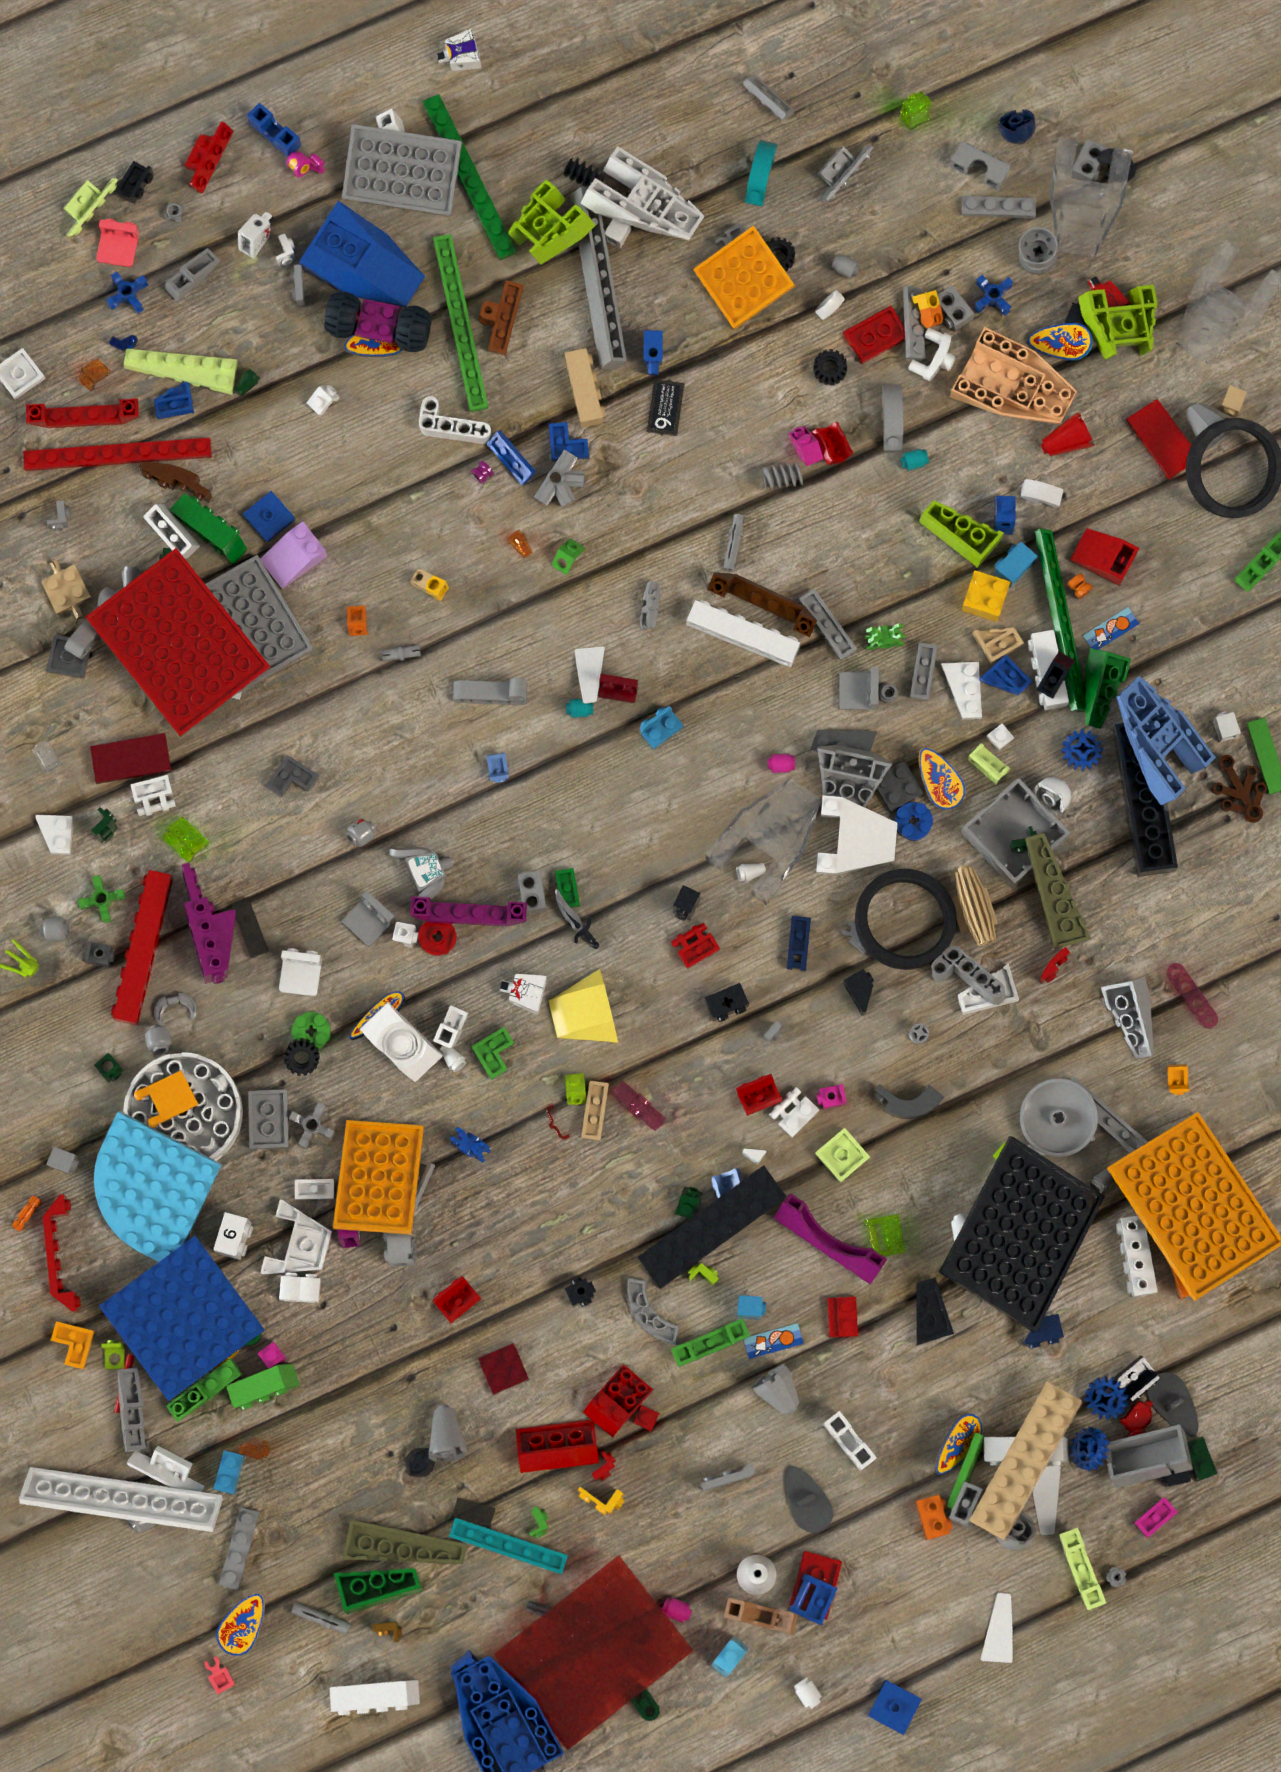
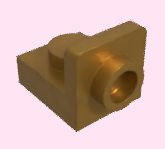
M398 1622L372 1624L373 1632H378V1636L390 1635V1631H393L394 1643L399 1642V1638H402V1626H398Z

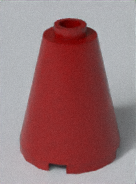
M1080 412L1075 413L1043 438V444H1040L1044 454H1049L1050 457L1095 446Z

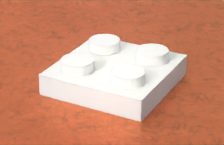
M23 348L0 364V381L15 400L45 379V376Z

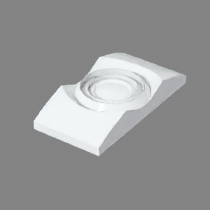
M389 1002L360 1028L373 1045L390 1058L398 1069L414 1082L443 1056Z

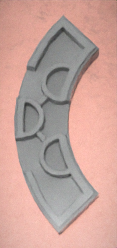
M627 1278L628 1302L638 1323L656 1339L668 1344L677 1345L679 1325L667 1322L653 1310L647 1297V1281Z

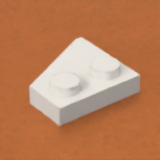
M36 815L35 818L51 854L71 855L73 816Z

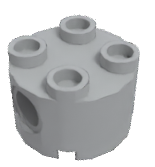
M384 1233V1241L387 1242V1250H384L385 1261H388V1265L391 1267L416 1265V1238H412L410 1234Z

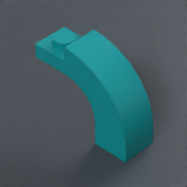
M764 140L759 141L748 180L745 203L763 206L770 172L775 161L777 143Z

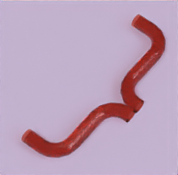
M554 1105L549 1106L547 1108V1114L551 1120L549 1124L550 1128H554L561 1139L569 1138V1134L566 1136H562L559 1129L556 1126H552L554 1120L549 1111L551 1108L554 1107Z

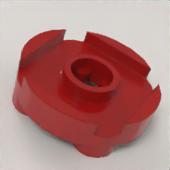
M425 922L419 929L418 940L421 948L427 954L442 956L449 954L454 948L457 934L452 924ZM437 932H440V935L443 938L442 940L435 942V938H433L432 935H436Z

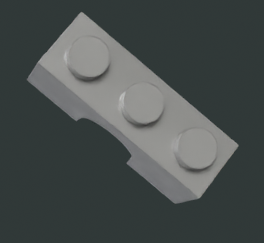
M963 142L960 143L950 164V168L965 175L974 166L982 167L986 172L983 184L997 191H1000L1011 167L1005 160H998L992 157L990 153L986 151L981 152L975 149L972 144H965Z

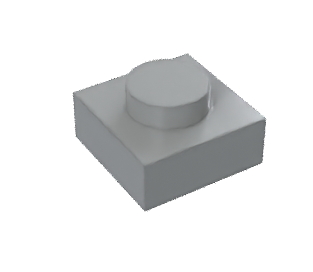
M776 1021L766 1032L764 1039L769 1043L772 1040L776 1041L783 1033L780 1031L782 1025Z

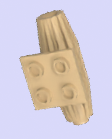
M969 865L960 866L955 873L958 896L951 897L956 909V920L960 933L962 935L971 932L978 946L995 942L996 933L994 925L998 924L987 887H983L973 867H969Z

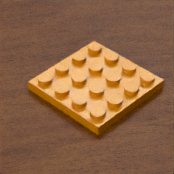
M754 225L693 269L734 329L740 327L795 287V284Z

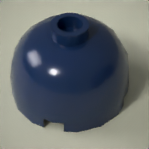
M1022 109V112L1019 113L1016 110L1010 111L1000 117V123H998L1001 136L1007 142L1019 145L1028 141L1036 129L1034 114L1026 109Z

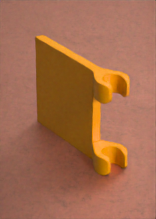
M182 1070L134 1092L137 1101L150 1095L159 1115L148 1119V1124L152 1128L198 1106Z

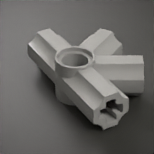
M564 449L534 498L548 506L554 495H556L561 507L576 500L570 487H584L585 471L571 470L578 458ZM553 473L561 475V480L558 483L551 481Z

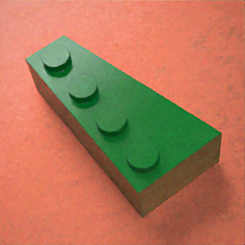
M184 493L170 508L172 514L193 533L197 531L196 534L206 544L209 542L220 555L224 553L228 562L234 565L248 550L239 536L240 531L233 525L229 527L221 516L218 515L216 517L213 515L214 512L208 506H201V502L193 495L189 497Z
M416 1568L334 1573L343 1610L347 1615L423 1591Z

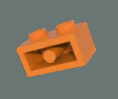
M936 1495L915 1502L926 1540L950 1534V1529L953 1528L951 1520L945 1516L944 1510H947L944 1498Z

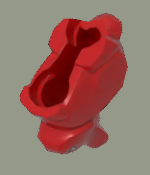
M1137 1400L1125 1417L1119 1420V1423L1129 1431L1127 1437L1147 1433L1145 1429L1152 1420L1151 1407L1153 1402L1151 1400L1144 1402Z

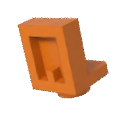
M366 605L347 607L349 636L368 634Z

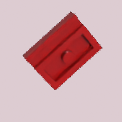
M856 1296L827 1298L829 1338L858 1336Z

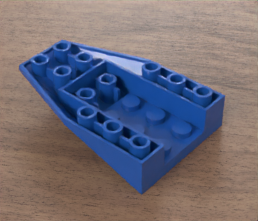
M339 200L299 261L304 271L341 292H349L357 298L400 307H407L425 278L423 273L387 233Z
M490 1656L454 1675L464 1739L482 1772H532L564 1754L537 1701Z

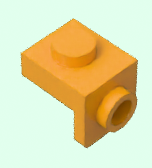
M1187 1064L1167 1065V1087L1170 1093L1183 1095L1184 1092H1189Z

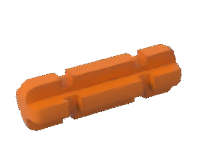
M32 1195L30 1197L28 1205L24 1206L17 1216L18 1219H15L12 1223V1227L17 1231L23 1229L24 1223H27L35 1212V1207H38L41 1203V1200L36 1196Z

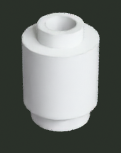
M806 1677L794 1686L796 1689L795 1693L805 1708L809 1706L812 1709L821 1703L819 1699L822 1696L812 1680L809 1681Z

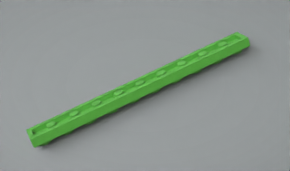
M452 235L433 237L470 413L486 410L489 408Z

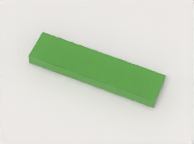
M1266 718L1247 722L1246 726L1264 782L1267 786L1268 794L1281 792V765Z
M974 1434L947 1507L953 1509L963 1483H969L984 1445L985 1436L981 1434Z

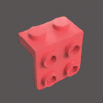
M113 219L100 220L101 238L96 257L97 261L104 264L132 267L140 234L137 225L132 222L119 223Z

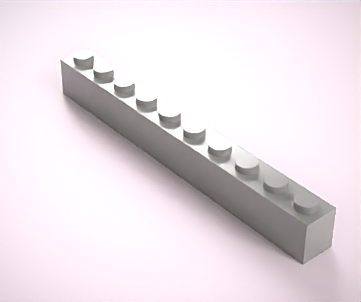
M581 186L570 197L572 207L576 204L596 225L583 239L578 241L599 366L600 369L616 370L627 362L603 220L602 215L580 204L589 188Z

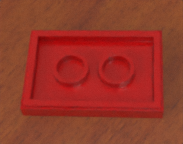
M889 306L843 332V335L861 364H864L904 342L905 327L893 307Z
M804 1551L789 1608L795 1602L804 1581L802 1579L804 1574L836 1587L842 1561ZM810 1585L800 1608L801 1610L806 1611L816 1585ZM829 1607L828 1612H827V1614H826V1616H825V1620H827V1618H828V1614H829L830 1607Z

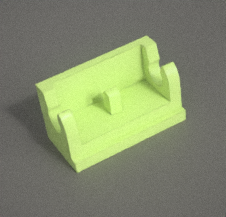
M982 743L968 757V761L996 785L1010 770L1008 766L987 750Z

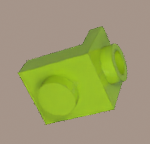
M584 1073L565 1075L567 1104L578 1105L586 1103Z
M703 1263L699 1266L695 1264L688 1272L690 1274L688 1277L690 1281L698 1274H701L713 1286L719 1281L718 1273L711 1266L707 1268Z

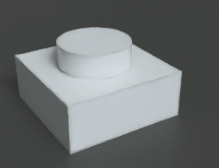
M1000 724L987 735L988 739L999 751L1014 739L1013 735L1003 724Z

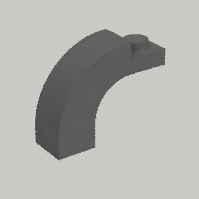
M880 1084L873 1092L876 1094L874 1097L882 1104L884 1102L887 1103L883 1111L900 1119L923 1117L931 1113L944 1098L930 1085L919 1097L913 1100H901Z

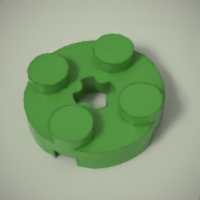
M307 1012L295 1019L292 1026V1036L297 1041H300V1038H303V1041L309 1039L310 1043L314 1042L315 1047H318L320 1050L329 1041L331 1028L323 1015L316 1012ZM309 1027L317 1029V1032L312 1037H310L309 1033H306Z

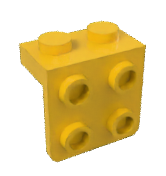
M581 1487L578 1489L579 1497L588 1504L591 1501L595 1503L596 1510L603 1515L607 1513L611 1515L615 1509L619 1510L625 1502V1499H623L624 1493L618 1489L606 1505Z

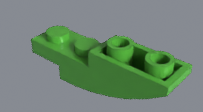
M231 1358L200 1382L187 1389L166 1405L175 1420L179 1422L227 1388V1385H230L243 1374Z

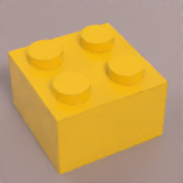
M974 570L961 611L998 622L1010 581Z

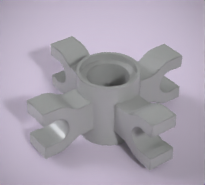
M318 1102L313 1115L306 1118L292 1111L289 1119L302 1125L305 1130L298 1143L299 1146L307 1149L312 1136L317 1134L333 1139L335 1131L322 1126L320 1122L327 1108L326 1105ZM311 1121L317 1122V1128L314 1130L307 1129V1125Z

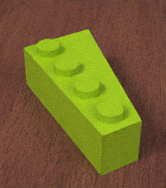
M935 500L925 509L919 520L922 525L977 568L999 544L1004 535L1003 532L995 531L984 523L980 524L972 520L971 517L963 516L957 513L956 510Z

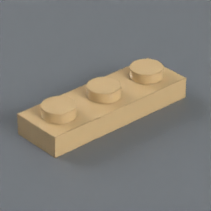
M589 1082L581 1139L601 1141L609 1083Z

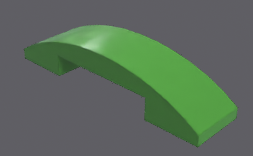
M742 1318L692 1341L671 1348L678 1367H681L750 1337V1334Z

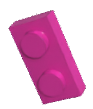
M1163 1497L1135 1521L1134 1524L1146 1538H1149L1172 1518L1177 1511Z

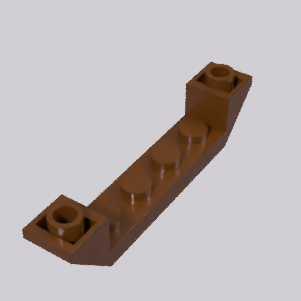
M714 572L707 589L722 597L730 593L795 624L792 630L809 638L817 622V619L804 605L737 574Z

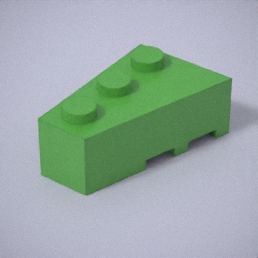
M293 1364L274 1366L226 1387L233 1408L246 1410L253 1407L252 1404L255 1402L263 1403L270 1400V1397L274 1395L277 1397L286 1394L288 1390L299 1387L300 1383Z

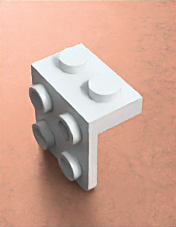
M288 948L287 951L282 950L281 959L283 964L279 984L280 992L316 996L322 965L321 955H318V952L315 951L300 953L298 949Z

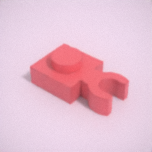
M215 1656L216 1665L214 1667H211L207 1661L204 1662L207 1670L213 1673L208 1678L218 1695L236 1684L227 1667L220 1668V1659Z

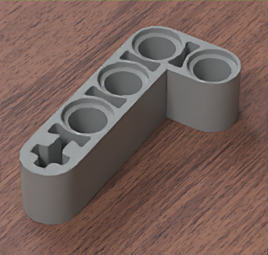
M105 587L98 597L95 609L115 595L116 592ZM85 619L68 639L64 649L83 659L101 637L88 620Z
M511 678L510 682L454 681L453 701L474 704L525 705L527 704V679Z
M949 946L933 961L931 971L932 978L935 981L944 982L955 973L991 1004L999 1005L1005 1000L1004 985L959 947ZM951 955H955V956H957L958 958H956V959L953 960V959H950L949 957H950ZM965 967L972 968L971 971H964L963 969ZM939 968H942V969H944L945 971H943V972L940 973V972H937L936 970L939 969ZM979 979L986 980L985 983H979L977 981Z

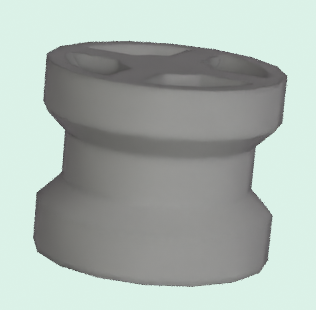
M922 1023L913 1025L909 1032L910 1040L919 1045L925 1043L929 1037L928 1027Z

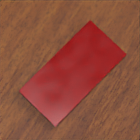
M1158 399L1126 419L1169 480L1186 469V459L1191 444Z

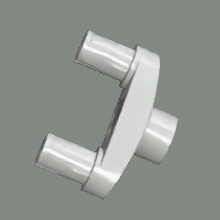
M928 328L924 338L939 344L931 364L926 366L912 360L908 370L923 376V379L929 382L936 376L940 368L950 371L956 359V356L948 353L952 336L947 333H940L932 328Z

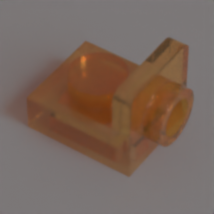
M97 358L81 368L78 379L84 387L92 391L97 382L109 375L110 370Z
M263 1440L260 1451L257 1450V1446L249 1443L246 1446L240 1445L238 1453L263 1461V1458L268 1457L270 1451L269 1442Z

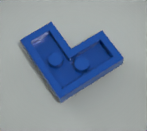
M567 422L549 424L552 462L558 460L564 449L577 457L578 460L589 459L588 439L569 440Z

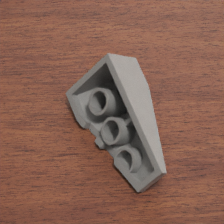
M1145 976L1102 986L1101 989L1106 1007L1109 1011H1112L1116 1018L1117 1026L1121 1027L1126 1035L1125 1040L1135 1058L1153 1056L1150 994Z

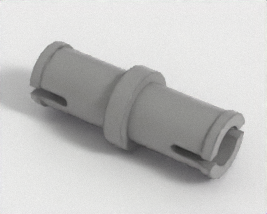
M420 645L398 646V648L382 650V655L390 654V656L382 657L383 662L398 659L404 661L405 658L420 657L421 651L413 652L421 650Z

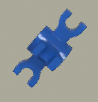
M117 271L113 273L111 277L118 286V293L106 299L108 306L113 310L124 302L131 304L137 314L142 312L144 309L137 299V292L149 286L145 277L141 275L136 281L130 283L128 281L124 282ZM126 290L132 291L129 295H123Z
M982 274L977 278L976 285L983 290L985 297L975 303L974 310L979 314L988 305L992 307L997 306L1000 312L1006 316L1011 311V306L1002 298V294L1012 288L1013 281L1007 277L1000 285H990ZM996 293L998 297L992 298L989 294Z
M457 1127L455 1130L458 1131L457 1134L459 1136L457 1138L451 1136V1143L471 1158L475 1156L478 1161L484 1163L485 1159H483L482 1153L484 1151L490 1153V1147L470 1132L466 1135L463 1129Z

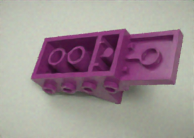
M189 863L182 864V875L190 902L184 903L185 914L205 984L211 982L214 984L222 983L228 978L236 922L235 909L214 914L213 903L208 902L207 897L202 898L200 886L195 885L197 883L195 868H191Z

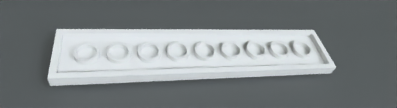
M34 1467L29 1468L19 1497V1503L25 1505L209 1532L214 1530L223 1501L222 1495Z

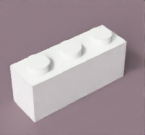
M155 504L143 516L172 550L177 548L185 559H188L200 547L198 542L164 504Z

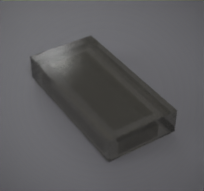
M457 1497L452 1517L490 1528L496 1508Z

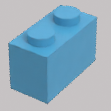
M1021 541L1017 546L1013 544L1007 551L1008 555L1005 559L1001 557L994 565L996 567L994 574L1001 579L1010 581V588L1037 559V555Z
M739 1295L737 1319L761 1320V1317L766 1314V1302H762L763 1297Z
M224 1450L214 1490L232 1495L236 1494L246 1456Z

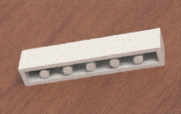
M695 600L687 618V626L790 668L792 667L800 648V642H798L797 638L793 636L785 637L778 630L772 628L768 630L763 628V625L753 621L751 623L746 621L741 615L735 614L734 616L721 607L716 609L711 607V604L706 601L700 600L699 602Z

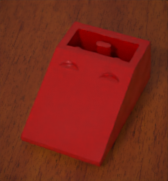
M1087 528L1069 561L1120 586L1139 551V547L1123 539Z
M623 1364L589 1402L583 1413L613 1438L654 1389Z

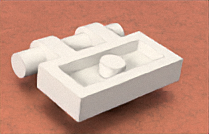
M168 775L131 784L135 803L143 802L144 805L143 808L137 809L139 816H150L154 812L161 810L165 812L169 808L176 807L174 799L166 800V796L173 794ZM160 798L161 803L150 805V800Z
M797 1087L792 1092L789 1091L785 1095L786 1098L780 1104H776L773 1107L774 1110L769 1114L773 1120L779 1115L783 1118L778 1125L791 1138L819 1112V1109L806 1096L801 1102L797 1099V1096L801 1093ZM792 1103L795 1108L787 1114L785 1109Z

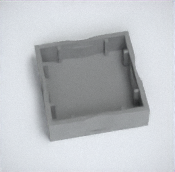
M1019 777L1000 793L991 805L982 809L961 830L964 837L1012 888L1033 869L1028 851L1025 853L1011 852V840L1028 837L1027 828L1032 826L1033 831H1036L1037 834H1045L1053 852L1071 834L1053 813L1043 807L1037 796Z

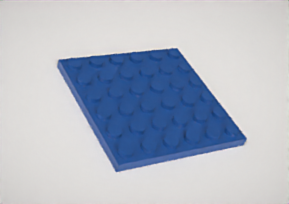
M196 1236L99 1305L100 1309L168 1402L265 1331Z

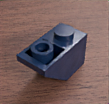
M1059 1314L1045 1316L1038 1331L1035 1333L1030 1331L1023 1341V1346H1029V1349L1040 1347V1343L1048 1342V1345L1060 1343L1059 1339H1062L1064 1335Z

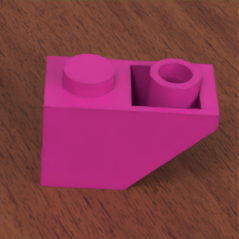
M806 426L797 427L788 433L800 459L806 466L824 459L818 440Z

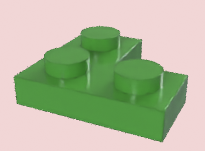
M503 1027L471 1047L490 1079L493 1080L508 1071L499 1053L515 1043L506 1028Z

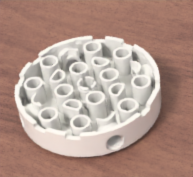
M194 1053L168 1054L147 1064L131 1082V1086L125 1096L123 1112L149 1126L148 1119L159 1115L150 1095L137 1101L134 1092L182 1070L198 1106L188 1110L186 1115H177L154 1127V1129L215 1161L219 1160L234 1144L241 1129L243 1118L241 1096L232 1078L213 1060Z

